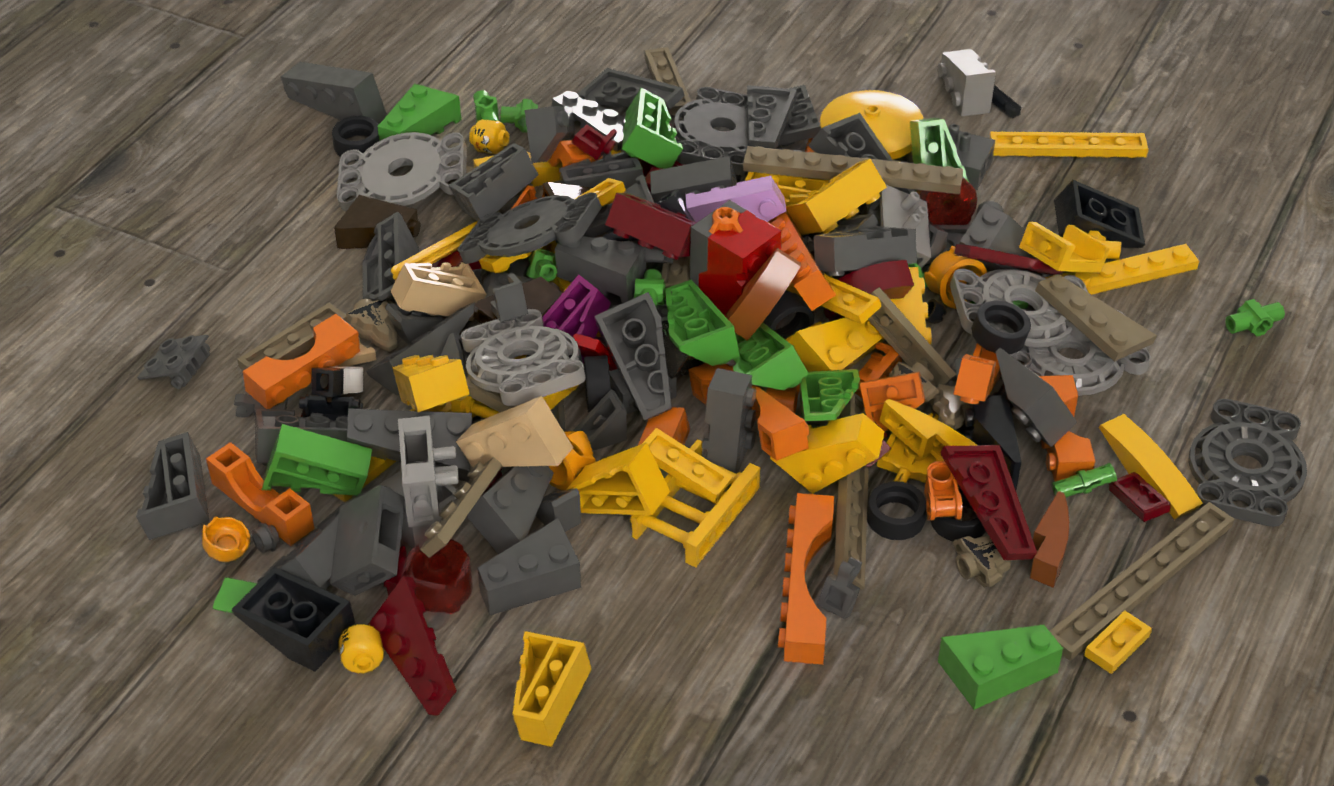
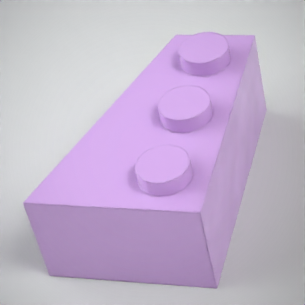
M771 175L739 182L736 186L727 188H711L709 192L695 195L694 192L685 194L686 209L695 222H699L729 200L766 222L787 211L785 197Z

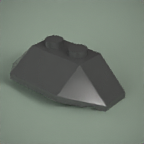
M399 212L391 215L375 227L374 233L376 235L369 243L363 260V299L367 298L372 301L394 299L391 289L395 280L392 278L391 268L419 253V248Z

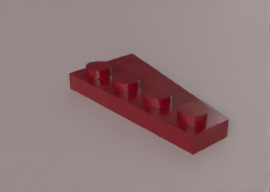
M1000 445L944 446L940 451L942 458L1003 560L1033 559L1037 551Z
M404 575L368 625L378 630L383 648L427 713L438 716L457 690L443 654H438L435 647V640L437 638L434 630L428 627L423 615L426 612L424 604L415 595L414 589L417 586L414 578Z

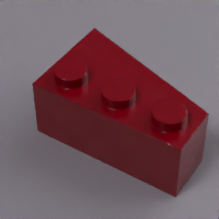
M616 193L605 225L614 228L613 233L620 237L629 238V236L639 239L637 242L639 245L649 249H654L655 246L663 250L662 254L664 256L678 260L679 257L690 256L691 227L697 222L685 218L686 215L677 212L675 214L661 208L659 204L632 194Z

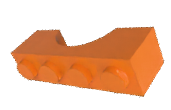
M334 314L313 327L315 344L303 356L290 360H278L266 356L243 370L246 392L266 409H271L275 405L284 402L288 397L312 383V368L338 366L359 353L358 331L340 316Z
M1073 375L1039 376L1055 389L1074 416L1078 393ZM1068 431L1052 447L1041 440L1042 448L1047 449V470L1052 471L1055 482L1076 475V472L1084 469L1088 471L1094 469L1095 457L1090 439Z
M231 442L206 458L212 484L258 521L268 526L273 525L279 537L288 545L292 546L315 529L310 503L290 488L282 494L274 489H271V491L262 490L264 480L257 472L250 457Z

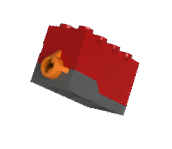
M730 200L691 227L690 280L692 279L726 317L728 310L743 294L746 284L777 248L781 250L782 230L765 220L757 218L753 213Z

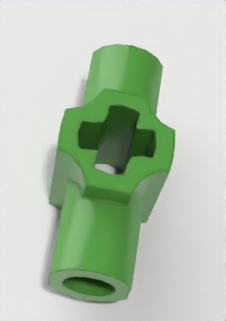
M484 90L477 91L473 95L476 123L479 120L499 121L496 97L489 96Z
M523 99L516 107L501 106V122L515 123V127H518L521 132H527L525 110L536 109L538 105L533 103L531 99Z
M542 248L532 251V254L528 257L530 264L526 275L533 279L542 277L548 282L553 281L557 274L555 253Z
M649 269L644 273L643 279H636L634 298L649 292L656 308L657 305H664L666 287L662 274L658 270Z
M1255 299L1245 301L1238 308L1236 314L1227 316L1225 323L1227 329L1232 334L1249 330L1257 337L1264 335L1272 328L1274 322L1284 319L1285 311L1279 302L1261 306Z

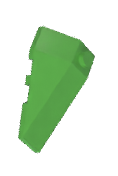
M692 279L665 289L669 337L681 352L711 366L723 365L732 359L740 357L734 326Z
M762 323L748 341L736 334L740 357L733 359L736 363L733 366V371L752 375V385L786 390L787 388L799 385L803 380L802 378L809 374L793 345L766 324Z
M858 369L808 372L809 374L802 378L803 380L799 384L802 418L805 421L836 420L860 386Z

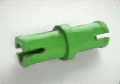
M1107 463L1092 470H1079L1076 472V475L1051 482L1055 496L1060 491L1067 498L1082 492L1084 494L1090 493L1092 489L1117 481V476L1113 465Z

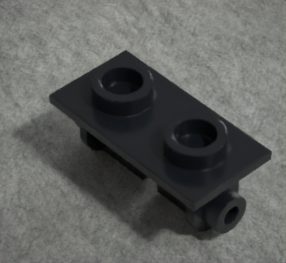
M306 394L305 397H300L299 408L303 409L301 417H309L312 413H321L324 417L336 421L338 417H348V409H363V403H360V400H355L353 396L332 397L331 402H327V397Z

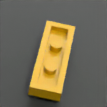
M657 428L643 442H647L660 469L714 503L731 484L733 475Z

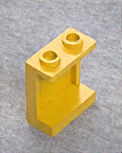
M1028 222L1019 248L1057 271L1101 272L1110 251V246L1074 225H1067L1063 237H1060L1037 222Z

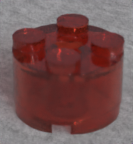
M964 177L962 178L960 194L925 190L916 191L920 199L927 202L928 219L934 225H967L976 210V190Z
M450 539L446 546L430 558L420 550L419 544L408 553L405 561L406 576L414 578L417 586L414 589L417 599L422 600L425 610L445 612L447 614L458 612L461 609V605L468 600L473 590L470 557L464 551L463 546L459 542Z

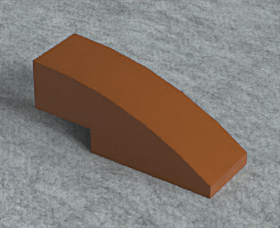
M779 248L772 253L746 284L743 294L726 313V318L734 326L736 334L747 341L750 339L792 282L801 267L799 261Z
M1057 492L1033 535L1037 554L1033 559L1030 578L1054 588L1060 575L1069 537V512L1063 492Z

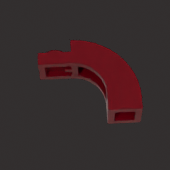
M907 260L888 261L870 265L838 279L869 294L880 287L889 299L904 298L914 286ZM824 307V314L829 319V322L845 318Z

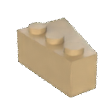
M461 262L459 267H451L450 263H442L441 267H432L430 263L404 264L391 289V293L399 308L409 312L413 310L425 312L431 316L441 315L449 317L459 309L484 299L487 295L469 264ZM473 315L470 317L469 321L474 320Z
M542 396L472 424L456 441L472 467L479 462L484 465L493 457L503 465L502 467L558 466L574 448Z

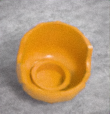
M214 517L208 525H203L202 547L209 557L219 562H231L240 558L250 546L249 530L242 521L232 517Z

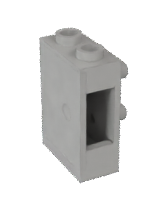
M886 185L887 188L879 193L881 197L867 205V214L874 213L878 221L876 226L916 229L917 264L922 268L931 258L927 202L920 199L917 192L907 194Z
M430 416L398 419L402 485L408 527L431 525L436 521L440 522L437 486L458 484L459 479L456 465L436 467L435 461L455 459L456 449L454 446L433 447Z

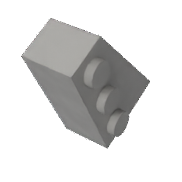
M971 49L942 52L941 63H938L939 77L943 78L945 89L952 96L953 106L957 107L961 116L990 113L996 72L988 70L987 63H980L981 58Z

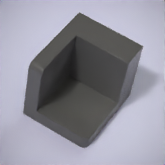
M514 273L508 275L509 284L493 289L495 300L491 301L490 304L492 312L500 322L528 314L522 282Z

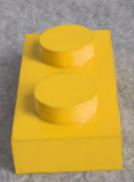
M1124 610L1086 647L1084 656L1112 674L1150 637L1152 628Z

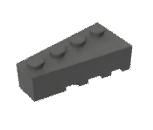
M299 62L281 76L284 90L289 99L336 119L342 120L351 116H365L374 119L379 124L387 116L374 75L371 72Z
M861 113L821 128L808 144L814 152L819 154L892 161V158ZM893 187L907 194L914 192L913 189Z
M348 409L347 442L371 448L372 457L383 460L391 459L401 462L398 419L430 416L433 447L454 446L456 449L455 459L435 461L436 467L456 465L458 468V479L469 482L470 478L467 475L470 472L471 465L456 441L472 425V413Z

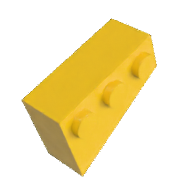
M871 159L859 161L830 179V182L816 191L814 189L807 193L808 197L801 202L791 203L786 206V210L801 235L817 232L827 234L838 227L837 222L843 217L846 220L859 212V206L864 203L868 205L881 197L879 193L887 188Z

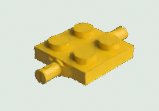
M930 413L928 416L933 418L934 413ZM935 414L934 419L938 420L939 416ZM891 433L886 442L891 449L877 461V467L897 473L893 481L907 483L908 479L911 478L925 483L928 466L939 460L931 453L921 458L894 433Z

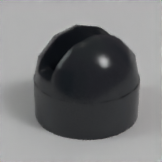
M935 299L929 300L927 302L928 319L925 320L933 324L942 322L944 320L943 314L946 315L947 313L945 306Z

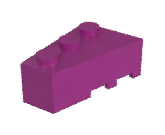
M578 275L542 317L544 327L564 331L572 337L577 333L595 338L598 333L595 316L607 311L611 302L596 287Z

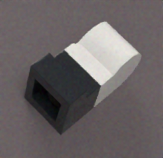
M330 366L312 368L311 395L339 397L341 394L363 392V367ZM322 374H328L329 378L325 388H322L320 384Z

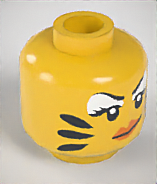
M479 120L472 126L469 139L476 151L498 154L508 145L510 136L502 122Z
M356 624L341 634L338 646L344 668L359 674L373 671L381 664L384 650L378 630L369 625Z

